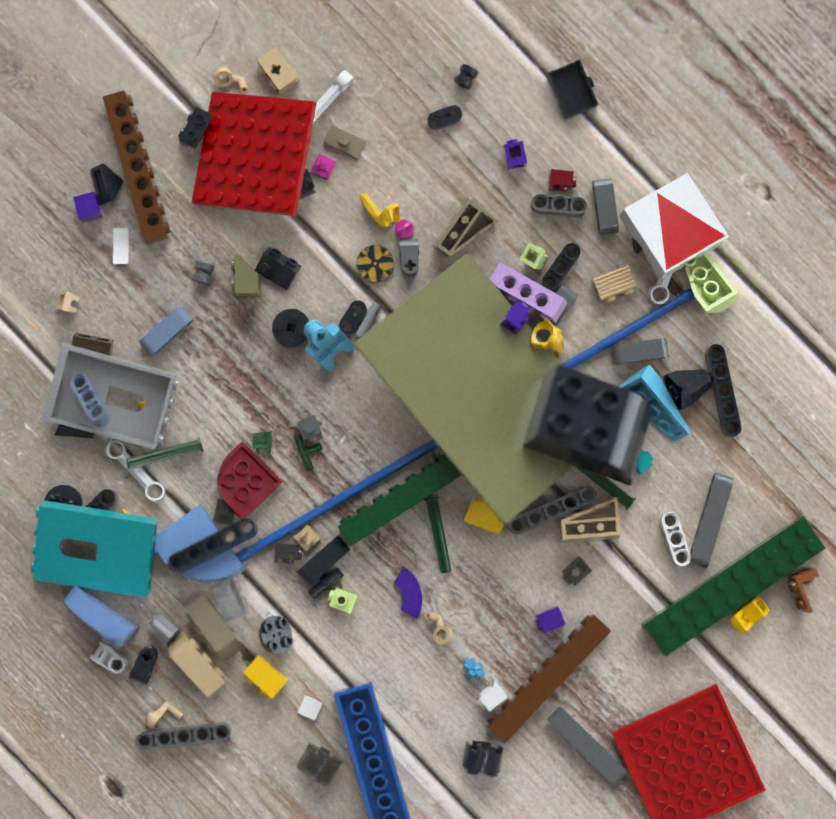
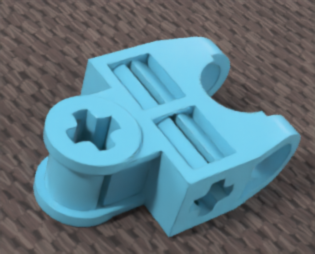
M312 320L304 327V334L311 341L305 350L323 368L330 372L336 369L333 360L338 352L345 351L351 354L355 350L349 338L333 322L324 328L319 321Z

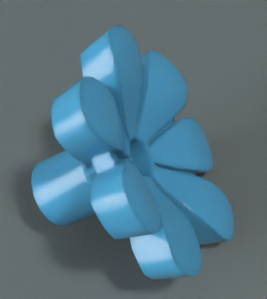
M465 658L463 668L467 672L464 674V677L467 680H470L473 676L477 679L482 678L485 675V672L481 670L484 666L481 663L476 665L474 659Z

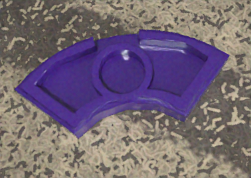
M403 566L394 582L403 595L401 610L418 619L422 608L421 588L415 576Z

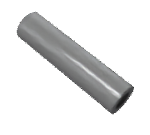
M373 301L355 334L357 337L361 338L368 332L381 308L380 304Z

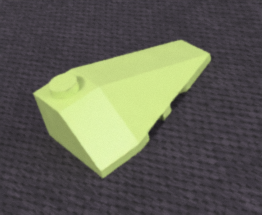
M707 253L690 260L684 265L694 297L706 313H720L736 303L737 290Z

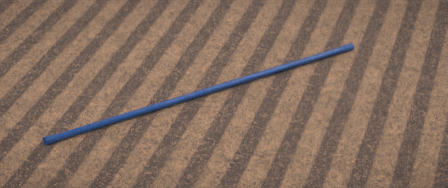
M692 288L687 289L676 298L569 359L562 365L573 369L682 304L695 299ZM434 440L427 442L235 554L242 563L256 553L439 446Z

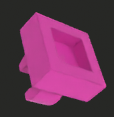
M319 153L311 168V172L328 180L336 165V161Z

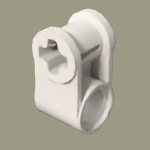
M102 641L99 642V647L95 653L89 657L95 663L114 674L122 673L128 667L127 659ZM116 659H119L122 662V667L120 670H117L114 667V661Z

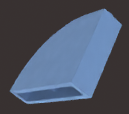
M199 505L156 536L155 555H160L168 565V558L172 554L214 534L219 529L206 509ZM216 541L210 543L209 550L216 549ZM231 548L179 574L199 582H219L237 576L245 571L246 568ZM195 550L192 553V559L199 557V550ZM182 559L175 561V568H179L182 565Z
M73 586L64 599L65 604L78 617L118 646L129 643L139 628L138 625L82 587Z

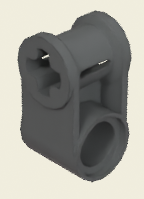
M418 239L399 240L402 272L407 277H413L418 273L419 269ZM408 263H412V266H414L412 271H409L407 268Z

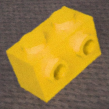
M478 497L476 501L472 499L463 521L500 535L504 523L486 505L487 503L483 499Z
M260 654L243 672L246 675L244 679L251 685L255 683L260 688L258 691L265 698L270 697L272 699L288 681L282 673Z

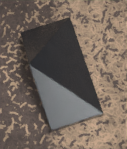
M104 163L90 169L99 204L103 206L115 199L124 180Z

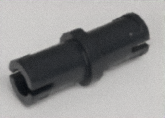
M337 567L325 578H320L321 581L310 589L308 593L316 600L327 590L330 591L332 586L344 574Z

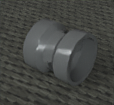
M196 261V272L192 276V281L210 285V275L214 271L215 266Z

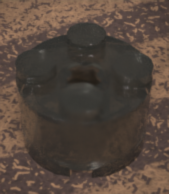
M309 742L296 766L306 776H312L316 778L317 782L329 786L343 760L337 756H331V751L321 746L319 749L317 745Z

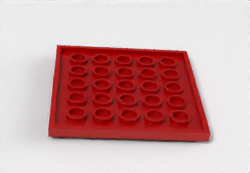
M212 92L208 113L212 114L213 117L203 136L191 203L202 206L297 216L317 103L308 100Z
M713 684L611 732L651 819H706L766 791L717 684Z

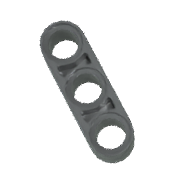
M612 178L592 180L599 235L618 233L619 223Z
M537 194L532 199L531 208L538 214L580 217L587 209V202L581 197ZM537 199L544 201L545 206L543 208L536 207L535 201ZM561 201L564 204V208L561 210L556 209L554 202ZM580 203L583 206V210L575 211L573 204Z
M666 338L612 345L614 365L669 357Z

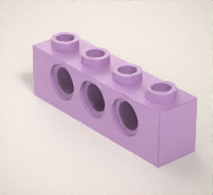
M501 262L490 278L501 293L508 295L507 299L513 303L519 301L527 304L529 312L533 313L536 311L543 320L548 319L556 323L568 304L565 298ZM509 282H515L513 288H507ZM525 291H531L529 297H523ZM541 300H547L545 306L539 307Z

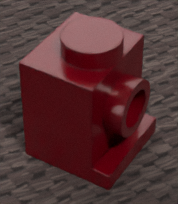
M551 169L548 191L556 188L557 191L567 192L568 189L576 188L577 177L574 176V171Z

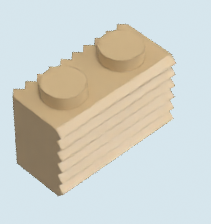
M629 265L592 279L599 301H605V303L616 300L615 296L623 294V296L634 293L633 289L637 287Z

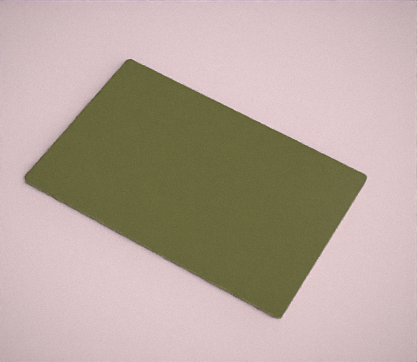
M465 254L358 339L354 346L504 524H507L574 466L523 446L543 377L555 365L561 363L549 349L540 350L533 347L531 343L533 330L526 322L517 334H514L500 324L512 305L471 256ZM536 335L537 341L543 343L542 340Z

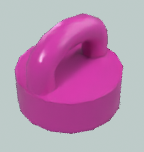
M409 220L398 221L395 226V233L399 238L408 239L413 235L414 227Z

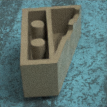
M465 199L432 247L446 257H451L499 222V220L470 199Z

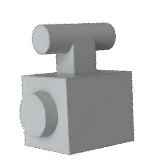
M163 613L160 616L156 614L149 622L151 626L148 628L165 644L180 630V627Z

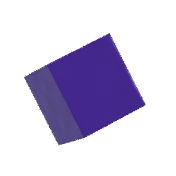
M94 192L73 197L78 218L82 223L103 218L98 197Z

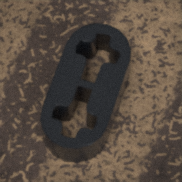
M451 105L434 111L428 116V126L432 130H440L456 124L462 118V110L456 105ZM451 110L459 113L456 119L453 117L446 118V116L451 114ZM434 116H436L437 119H440L442 117L444 118L443 120L439 121V125L437 126L435 123H431V121H433Z
M356 300L352 302L339 323L343 333H353L367 312V307L363 301ZM359 304L362 305L361 309L363 312H358L354 317L355 309L353 307L359 306ZM350 318H353L351 322L353 328L345 330L343 322H348Z

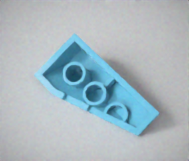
M650 365L636 371L619 386L636 393L651 405L653 411L650 421L656 424V428L672 440L677 441L689 435L690 431L662 379Z

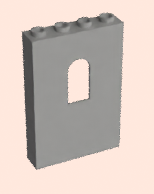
M64 343L61 346L43 420L156 450L157 446H161L163 442L162 428L167 426L169 416H166L167 409L172 408L174 398L171 397L173 390L177 389L179 379H176V373ZM84 374L92 384L109 414L110 420L106 426L97 427L88 417L71 387L70 381L74 375ZM81 383L78 388L84 386L85 383ZM109 386L141 394L145 400L143 409L134 412L105 404ZM93 398L88 399L87 403H90ZM102 413L97 414L95 418L101 417Z

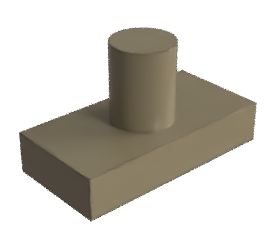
M331 125L323 143L358 160L366 141Z

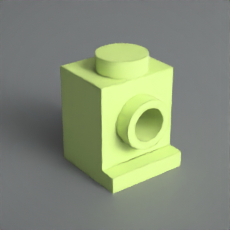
M528 243L519 260L534 269L542 270L549 256L545 254L543 248Z
M336 587L335 591H330L327 601H330L329 606L351 614L358 595ZM341 596L345 598V603L343 604L338 602V598Z

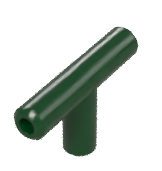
M301 434L295 435L294 439L308 472L314 470L309 455L323 449L321 443L306 448Z

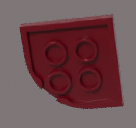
M243 442L225 457L217 474L219 495L224 504L240 520L247 518L283 482Z

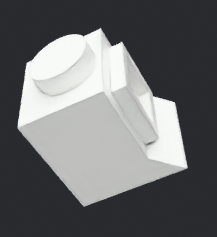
M493 679L492 687L489 685L479 693L481 696H479L477 702L483 710L487 708L490 712L508 697Z

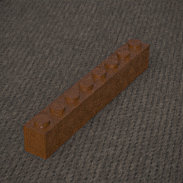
M594 614L591 616L587 615L580 622L582 626L578 630H572L567 636L569 640L565 644L560 643L555 648L553 657L551 659L547 657L541 663L542 668L538 672L534 671L527 678L529 682L525 686L520 685L514 692L516 696L511 701L507 699L502 704V710L499 714L494 713L487 720L489 722L487 727L504 744L611 632Z

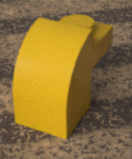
M758 594L730 615V621L733 628L740 635H743L754 623L764 618L770 609Z

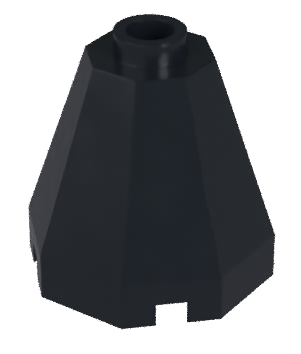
M704 369L677 370L663 376V383L678 411L690 407L712 387L713 382L711 374Z

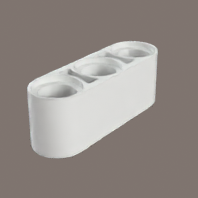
M665 512L660 516V525L671 560L677 566H686L690 562L691 556L680 520L675 513ZM668 515L674 518V523L671 526L665 524V517ZM673 534L679 535L680 540L678 544L674 545L671 543L670 538ZM679 552L685 554V560L682 563L676 560V555Z

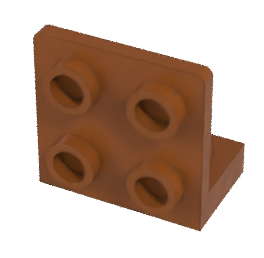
M808 567L788 576L789 581H787L790 591L795 593L796 599L794 601L798 610L809 614L813 610L802 584L807 585L815 581V577L819 576L816 568Z

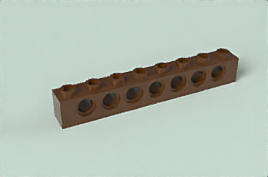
M125 90L103 96L144 242L149 245L169 239L170 227L168 222H164L162 215H165L163 204H159L157 198L160 196L157 185H153L154 172L152 167L148 168L147 160H150L147 149L143 150L141 144L144 142L142 132L137 130L136 124H139L136 113H132L131 106H134L132 97L127 95ZM120 109H126L125 116L118 117V111ZM125 127L132 128L129 135H123L122 132ZM136 145V152L128 153L129 146ZM136 163H141L142 169L137 172L133 171V166ZM142 181L148 183L144 190L138 188L139 183ZM147 199L153 200V205L150 208L144 207V202ZM153 217H157V225L150 226L149 220Z

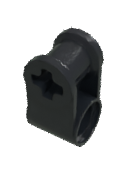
M146 646L140 651L129 678L146 685L148 684L158 657V651L155 647ZM148 651L151 652L150 655L152 656L149 660L146 659L144 654Z

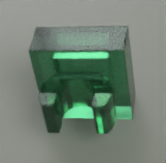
M272 431L253 433L252 444L257 454H260V448H267V453H270L273 442Z

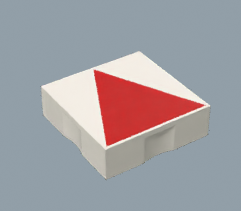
M688 173L624 208L620 214L621 220L632 237L642 247L647 260L660 280L682 268L690 260L701 257L722 245L729 237Z

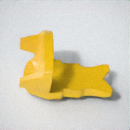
M367 193L359 194L363 207L380 227L385 228L393 221L396 224L400 221V206L398 203L390 205L381 212L371 201Z
M544 319V321L536 325L531 337L533 347L540 350L550 349L555 352V356L558 358L564 349L561 330L552 325L548 319ZM540 330H548L551 335L547 342L541 343L537 341L536 335Z

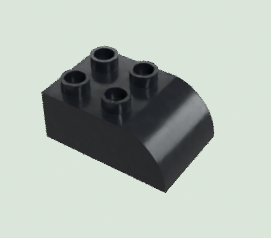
M557 364L543 377L523 446L630 486L634 479L653 409L644 398L632 391Z

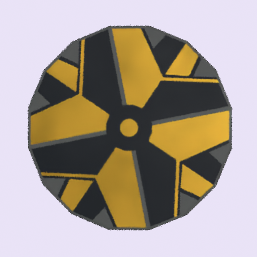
M370 245L359 253L356 266L358 273L363 279L371 283H379L385 281L392 274L394 259L387 248L381 245Z

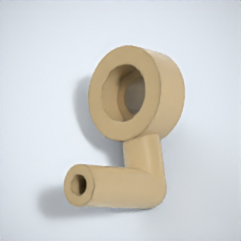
M220 67L214 71L213 79L218 87L225 88L231 83H238L241 93L248 91L244 77L232 75L231 71L225 67Z
M426 612L425 619L435 621L437 627L433 632L434 641L439 645H449L454 636L452 629L444 626L441 615Z
M165 701L155 712L151 710L144 719L147 721L145 725L152 730L166 711L170 712L178 720L181 719L184 713L170 702Z

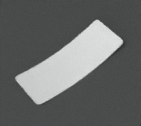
M114 228L113 264H128V228Z

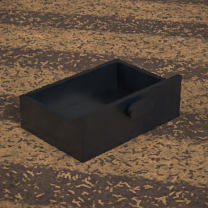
M580 59L548 72L547 77L565 120L598 107L599 104L592 90V87H595L591 76L587 77Z

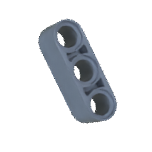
M178 306L147 333L139 343L153 357L193 322V319L181 306Z
M84 374L74 375L71 378L70 384L88 417L95 426H106L110 417L92 384ZM81 383H85L84 386L78 388ZM93 398L90 403H87L88 399ZM102 413L101 417L95 418L97 414Z

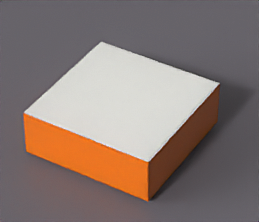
M305 695L298 713L316 720L323 702Z

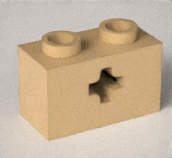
M276 46L257 59L259 64L257 66L258 70L263 76L267 75L270 79L268 84L274 92L278 90L282 94L299 81L297 75ZM273 69L279 70L280 74L274 73Z

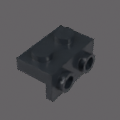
M195 107L194 111H191L187 118V125L179 133L180 144L187 148L190 146L196 149L213 117L212 114Z
M269 247L263 253L255 271L287 291L302 266L296 260L284 256L278 249Z

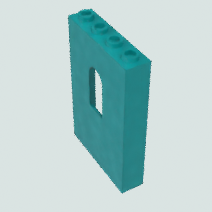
M44 501L37 507L36 517L38 518V525L34 529V536L37 537L32 550L35 558L31 565L33 580L144 598L148 596L151 592L158 526L157 518ZM63 539L98 543L96 561L67 557L60 552L59 544Z

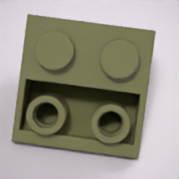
M235 255V260H231V271L235 274V279H231V290H233L237 297H261L260 276L241 256Z

